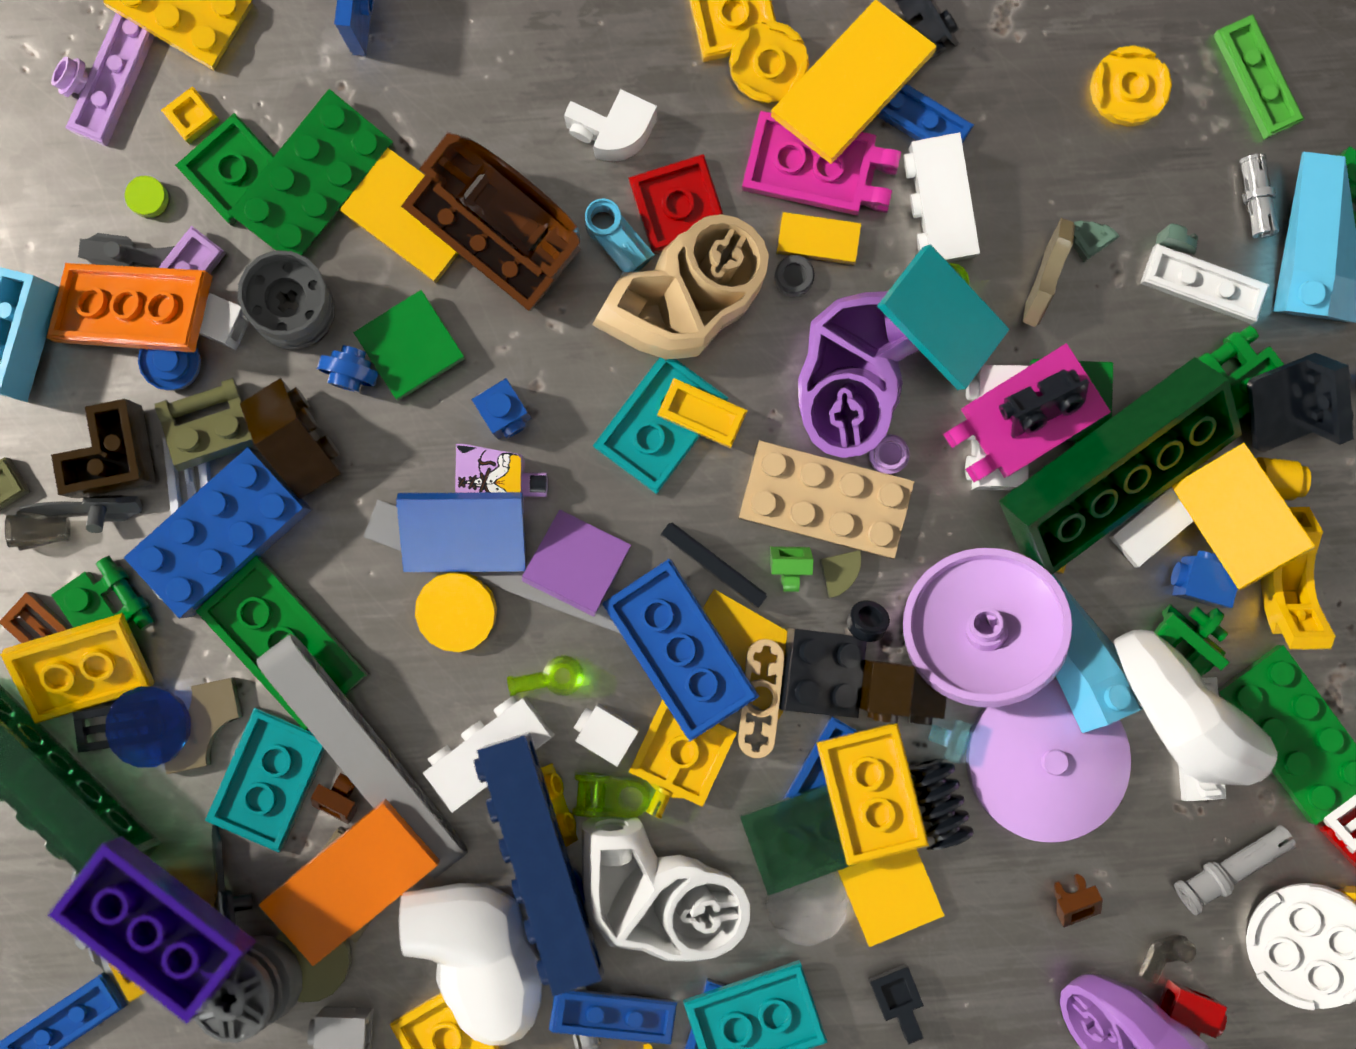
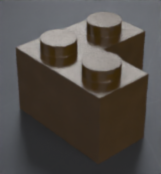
M279 378L240 403L255 447L299 499L341 474L335 460L340 455L337 448L327 435L320 438L316 433L315 429L318 428V425L307 410L310 407L307 400L297 387L290 390L282 378Z
M128 399L85 406L92 447L51 455L57 492L60 496L79 499L156 483L142 405Z
M865 660L860 709L868 712L867 718H872L874 721L898 723V716L908 717L909 723L932 725L933 718L945 719L947 697L927 684L919 675L915 666Z

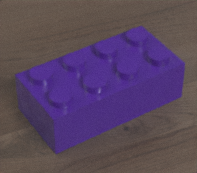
M122 836L101 845L48 914L55 922L186 1024L205 1009L256 942V940Z

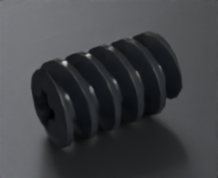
M944 758L932 759L909 766L911 775L916 776V780L913 781L914 789L921 793L917 797L920 807H925L926 810L921 814L922 820L930 824V827L925 830L927 838L934 839L935 842L927 847L926 850H937L959 845L970 839L974 834L971 826L962 825L969 819V813L966 810L957 809L964 804L965 800L960 794H951L959 788L960 782L958 779L946 778L955 771V765L953 763L941 762Z

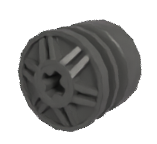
M272 251L258 256L245 268L238 283V302L243 315L269 343L283 349H302L317 343L328 332L334 320L335 302L329 286L319 269L308 258L293 251ZM286 301L290 303L296 301L299 305L296 310L283 307Z
M252 936L256 940L254 945L205 1009L194 1018L195 1022L207 1035L221 1042L238 1043L255 1036L259 1031H262L269 1024L286 1015L293 1008L302 990V970L296 955L284 942L272 936Z

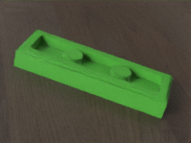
M1252 14L1217 30L1213 36L1263 139L1272 137L1304 121L1305 119L1254 15Z

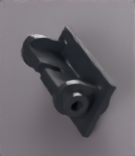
M894 0L908 22L920 14L924 19L913 26V28L936 45V51L932 57L939 55L946 49L944 42L950 40L956 46L960 44L954 35L959 30V27L948 9L941 12L934 0Z
M1063 369L1037 383L1038 389L1043 394L1039 398L1031 386L1004 398V403L999 405V410L1005 420L1012 418V438L1025 432L1027 434L1035 433L1043 428L1047 421L1061 414L1068 416L1078 411L1086 401L1089 385L1088 379L1080 382L1079 375L1074 369L1070 371Z

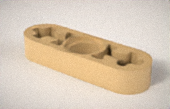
M768 639L754 642L749 647L746 656L745 674L749 680L751 672L760 675L761 664L754 660V653L762 652L763 646H770V653L777 656L776 663H769L767 669V676L776 675L774 684L761 679L750 681L754 688L763 686L771 691L773 696L771 705L765 710H756L749 703L741 708L738 744L742 752L751 758L767 756L773 750L776 739L784 653L776 642ZM747 713L756 717L771 716L770 724L765 722L761 724V734L768 737L767 744H760L759 750H752L751 743L745 741V735L753 734L755 723L754 720L746 722Z

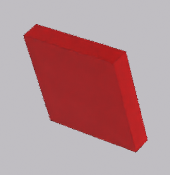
M704 154L628 178L650 249L654 254L662 253V250L679 234L688 231L693 224L702 218L723 214Z

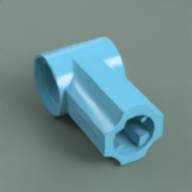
M603 198L590 203L585 212V225L589 236L602 246L622 272L640 271L654 258L655 254L621 215L617 204L612 200ZM599 212H606L613 217L614 223L607 229H600L592 223V218Z

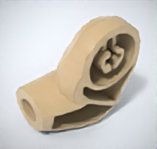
M723 214L706 216L693 224L688 231L679 234L662 250L655 270L622 272L592 325L639 351L666 360L698 357L719 331L740 319L756 299L768 267L769 254L765 242L751 225L737 217Z

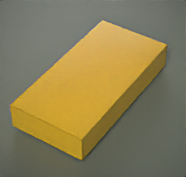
M782 212L776 254L787 256L799 255L807 259L855 265L861 223Z
M674 378L657 416L731 449L748 410Z

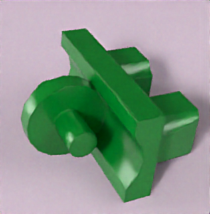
M1171 604L1162 611L1164 620L1154 632L1174 648L1183 639L1193 646L1184 657L1201 676L1209 672L1214 666L1222 671L1230 663L1224 657L1226 652L1208 637L1211 634L1221 642L1228 635V632L1219 626L1224 618V613L1218 608L1206 614L1198 606L1194 607L1190 611L1189 616L1198 623L1196 626Z

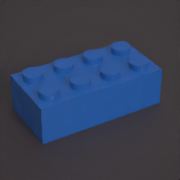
M247 447L123 558L179 619L193 617L197 614L196 610L255 556L264 554L313 509L303 498L299 499L259 450Z

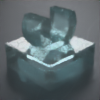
M957 719L952 731L933 725L928 740L947 746L943 759L962 764L974 725Z

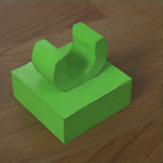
M770 547L772 574L781 575L783 591L799 592L800 575H813V556L810 547Z

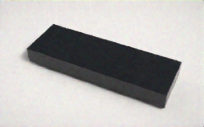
M673 522L669 523L662 531L661 536L755 608H759L767 598V593Z

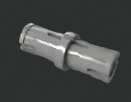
M1263 153L1259 155V159L1258 154L1246 156L1240 160L1246 193L1242 197L1244 205H1248L1252 237H1270L1279 233V227L1273 200L1277 197L1274 187H1271L1267 169V157Z

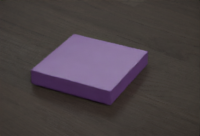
M559 509L522 575V582L594 617L628 555L631 544Z

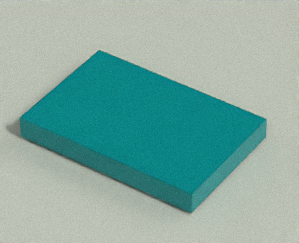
M931 244L921 248L877 305L957 390H963L968 387L1010 330Z
M660 357L593 445V448L656 495L701 437V435L657 416L673 379L675 378L728 401L727 396L677 359L666 360Z
M255 707L205 821L280 853L285 847L326 750L310 730H304L297 723L262 708Z
M800 960L683 1000L698 1049H811L828 1043Z

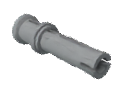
M1279 825L1273 831L1221 863L1208 862L1203 865L1204 871L1186 882L1182 880L1174 883V887L1190 912L1194 915H1199L1203 911L1202 907L1219 896L1228 897L1234 890L1233 885L1286 852L1295 849L1297 846L1294 839L1288 841L1287 839L1292 837V835L1284 826Z

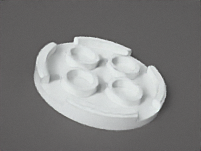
M1312 883L1285 886L1264 898L1250 918L1246 945L1251 965L1257 978L1266 989L1280 1000L1306 1010L1315 1011V1009L1334 1008L1346 1003L1349 1005L1356 1001V902L1334 888Z

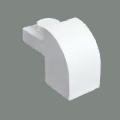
M621 89L607 117L570 101L564 113L566 128L570 129L569 133L573 137L585 143H590L591 140L595 141L593 148L596 159L617 162L632 157L645 145L657 121V106Z

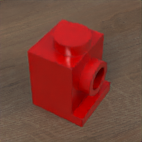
M1169 979L1167 980L1158 1006L1170 1018L1188 1027L1199 1038L1201 1033L1215 1039L1221 1036L1227 1024L1226 1011L1228 1007L1212 996Z

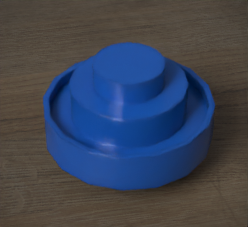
M342 345L341 351L333 350L331 356L321 355L317 365L318 371L329 375L328 384L352 392H359L361 385L375 387L379 374L377 371L370 369L372 362L364 359L365 351Z
M197 347L195 352L140 349L138 365L140 373L148 383L161 390L176 391L186 388L195 381L200 373L201 357Z

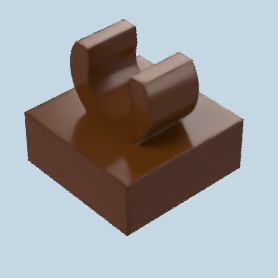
M340 773L331 790L318 784L310 798L312 806L349 825L357 811L356 803L349 799L355 785L346 775Z
M1080 874L1074 875V883L1078 889L1075 893L1065 892L1059 881L1054 884V894L1057 899L1056 914L1063 928L1101 914L1103 899L1096 885L1086 888V881Z

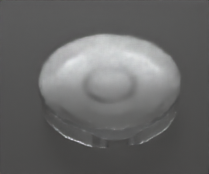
M805 861L788 865L776 874L768 887L765 903L769 921L777 933L793 944L804 946L816 945L837 934L845 921L848 905L844 887L835 874L821 864Z

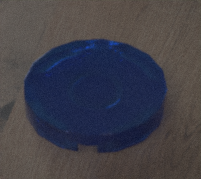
M140 686L123 693L112 704L106 718V738L111 750L123 762L137 768H154L172 761L183 749L191 734V717L185 703L178 696H175L168 689L161 686Z

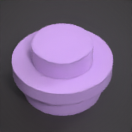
M64 57L58 63L53 73L51 84L59 88L61 95L69 97L73 92L78 94L83 90L88 79V73L85 72V62L78 58L72 60Z
M886 434L877 447L869 451L871 465L878 472L889 475L900 472L909 461L908 445L899 436Z

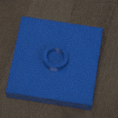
M337 0L334 24L352 55L366 56L374 0Z

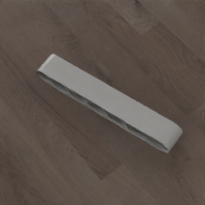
M288 634L256 660L265 677L369 804L375 808L387 799L438 857L440 862L436 868L428 873L429 876L436 879L468 853V849L461 837L296 636Z

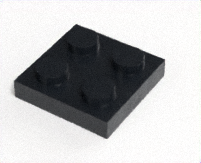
M788 628L779 709L859 718L867 642L861 641L852 635Z

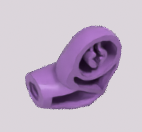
M888 291L864 292L839 298L811 321L808 355L798 378L799 408L803 425L812 443L826 454L841 458L861 456L877 447L888 432L893 412L900 400L903 380L898 362L920 351L877 307Z
M1082 974L1061 991L1060 1006L1064 1021L1081 1049H1210L1188 1027L1170 1018L1154 1001L1138 989L1107 975Z

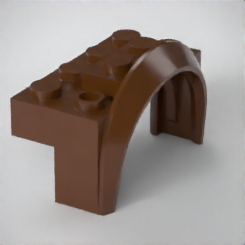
M447 133L419 168L425 176L401 207L524 308L532 311L581 250L578 246L580 244L579 228L552 199L503 159L468 137ZM485 174L465 199L464 194L479 175ZM469 209H471L474 213H476L480 218H482L485 222H487L491 227H493L497 232H499L502 236H504L508 241H510V242H511L515 247H517L518 249L513 248V247H512L509 243H507L503 238H501V237H500L498 234H496L492 229H490L486 224H484V223H483L481 220H479L475 215H473V214L470 212ZM548 229V233L538 244V246L534 249V251H530L533 248V246L537 243V241L541 238V236L545 233V231Z

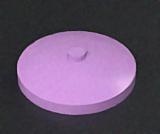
M975 548L961 551L942 559L920 577L906 602L903 616V633L906 649L913 666H915L919 675L934 690L962 704L977 707H1000L1014 704L1033 696L1054 679L1064 664L1069 651L1072 619L1069 603L1062 588L1055 578L1040 564L1024 555L1009 550Z
M1053 679L1038 693L1023 701L1000 707H984L975 720L969 735L966 750V766L974 795L993 820L1012 833L1026 839L1039 842H1063L1092 832L1113 814L1124 797L1131 771V752L1126 732L1120 720L1082 733L1058 680Z

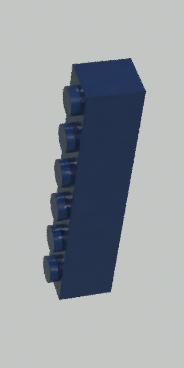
M530 732L481 747L477 750L479 758L474 759L475 771L480 783L486 782L491 798L486 799L488 813L493 823L499 822L503 838L499 839L501 855L506 864L512 863L516 879L511 880L512 890L518 904L524 903L529 919L524 920V928L530 945L537 944L541 960H538L536 964L542 985L549 984L552 996H556L602 981L604 974L602 961Z

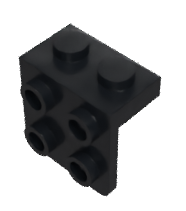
M1315 352L1252 377L1247 383L1253 448L1260 452H1266L1312 432L1339 445L1353 440L1354 414L1351 406V375L1349 365Z

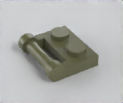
M234 378L222 381V386L171 403L168 400H164L154 404L173 465L178 472L244 450L247 447L255 446L240 403L243 401ZM225 401L229 403V409L177 426L175 420L177 417Z

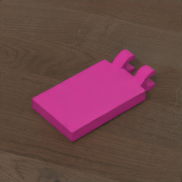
M760 111L742 184V191L857 216L860 205L887 213L892 190L871 186L875 169L886 174L896 175L901 152L894 149L874 147L877 135L861 132L843 153L830 164L773 119L771 113Z
M1066 343L961 408L967 420L943 435L951 448L972 435L980 444L987 456L965 469L973 482L984 478L996 469H999L1003 477L1006 478L1111 411ZM1063 369L1067 371L1074 369L1079 375L1080 382L1088 379L1089 385L1086 401L1078 411L1068 416L1061 414L1047 421L1046 425L1035 433L1027 434L1025 432L1012 438V418L1005 420L999 410V405L1004 403V398L1031 386L1039 398L1043 394L1038 389L1037 383Z

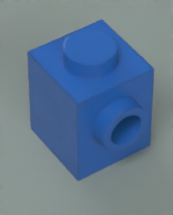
M507 378L471 399L497 439L503 436L509 439L517 435L527 427L525 423L532 419Z
M1198 551L1197 556L1182 557L1181 562L1176 563L1171 575V584L1174 585L1173 596L1218 609L1233 608L1238 588L1216 554Z

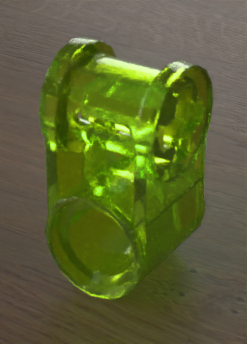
M598 772L574 773V779L578 781L577 804L575 807H572V815L595 818L607 816L634 818L643 814L650 803L651 789L647 782L641 778L614 776ZM591 786H592V803L590 802ZM626 787H635L640 790L643 796L642 804L633 808L624 804L621 798L622 790Z

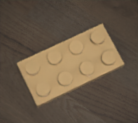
M759 440L738 519L895 559L914 481Z

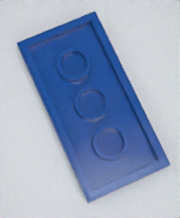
M671 559L666 560L602 603L689 742L760 697Z

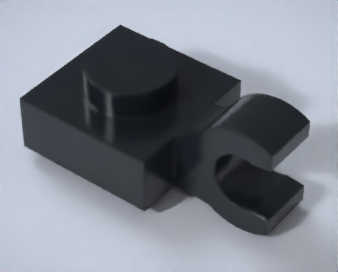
M907 964L868 979L885 1021L897 1017L908 1045L924 1039L913 1013V1010L924 1005Z

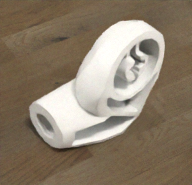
M1132 630L1114 639L1118 656L1134 693L1168 751L1186 775L1203 783L1249 786L1262 781L1271 774L1277 761V750L1272 739L1237 707L1208 690L1201 675L1173 646L1155 632L1148 630Z
M622 814L598 815L583 822L582 886L587 915L609 946L629 950H642L665 961L694 962L716 958L732 950L743 939L750 922V903L743 887L729 874L709 867L697 859L680 854L657 857L650 845L642 822L633 816Z
M458 883L403 892L399 913L400 942L403 955L428 959L437 963L436 982L443 999L452 1010L459 1027L473 1040L489 1046L508 1045L523 1038L536 1022L542 1001L543 985L539 978L536 964L540 960V955L535 946L530 945L527 939L523 917L516 899L486 883Z

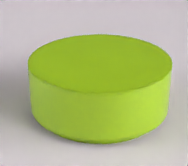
M151 176L136 177L129 182L125 189L127 206L143 218L157 217L167 208L169 202L167 189Z

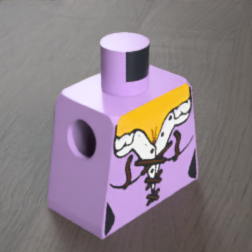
M456 444L455 493L522 492L523 511L524 497H547V473H525V458L522 455L478 446Z

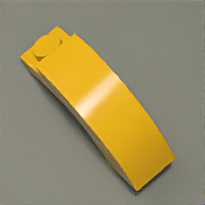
M1289 507L1315 548L1261 578V592L1266 617L1272 633L1283 634L1289 649H1332L1336 636L1319 605L1314 582L1315 559L1323 530L1310 507Z

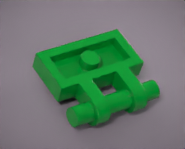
M1247 326L1239 333H1231L1224 338L1223 345L1211 354L1204 353L1197 358L1229 379L1238 419L1249 412L1248 381L1252 377L1284 365L1271 346L1264 348L1257 354L1255 353L1250 344L1259 338V334L1252 326ZM1232 357H1236L1242 365L1227 375L1221 366Z
M106 556L96 563V566L103 575L100 581L97 582L91 572H83L51 595L73 628L121 613L124 614L127 623L134 620L141 631L155 623L147 611L150 606L144 597L136 595L127 581L129 579L128 574L122 566L117 567L110 556ZM111 591L115 592L124 605L118 612L107 597V594Z

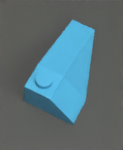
M1302 152L1273 312L1356 323V227L1345 156Z
M1053 574L1052 576L1058 582L1067 598L1072 619L1069 651L1056 678L1081 732L1084 733L1107 726L1142 710L1143 707L1128 681L1115 645Z

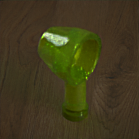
M561 655L551 659L543 672L518 677L508 676L507 684L510 696L545 687L556 695L567 696L580 688L584 679V672L581 664L575 658ZM565 668L570 672L571 677L568 683L561 684L557 682L555 673L558 669Z

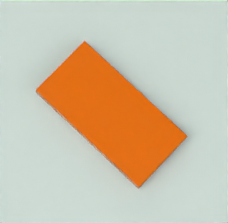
M65 263L46 338L55 343L195 352L213 276L205 270Z
M385 799L259 903V906L310 964L314 966L400 897L403 892H406L436 868L440 860L389 801Z

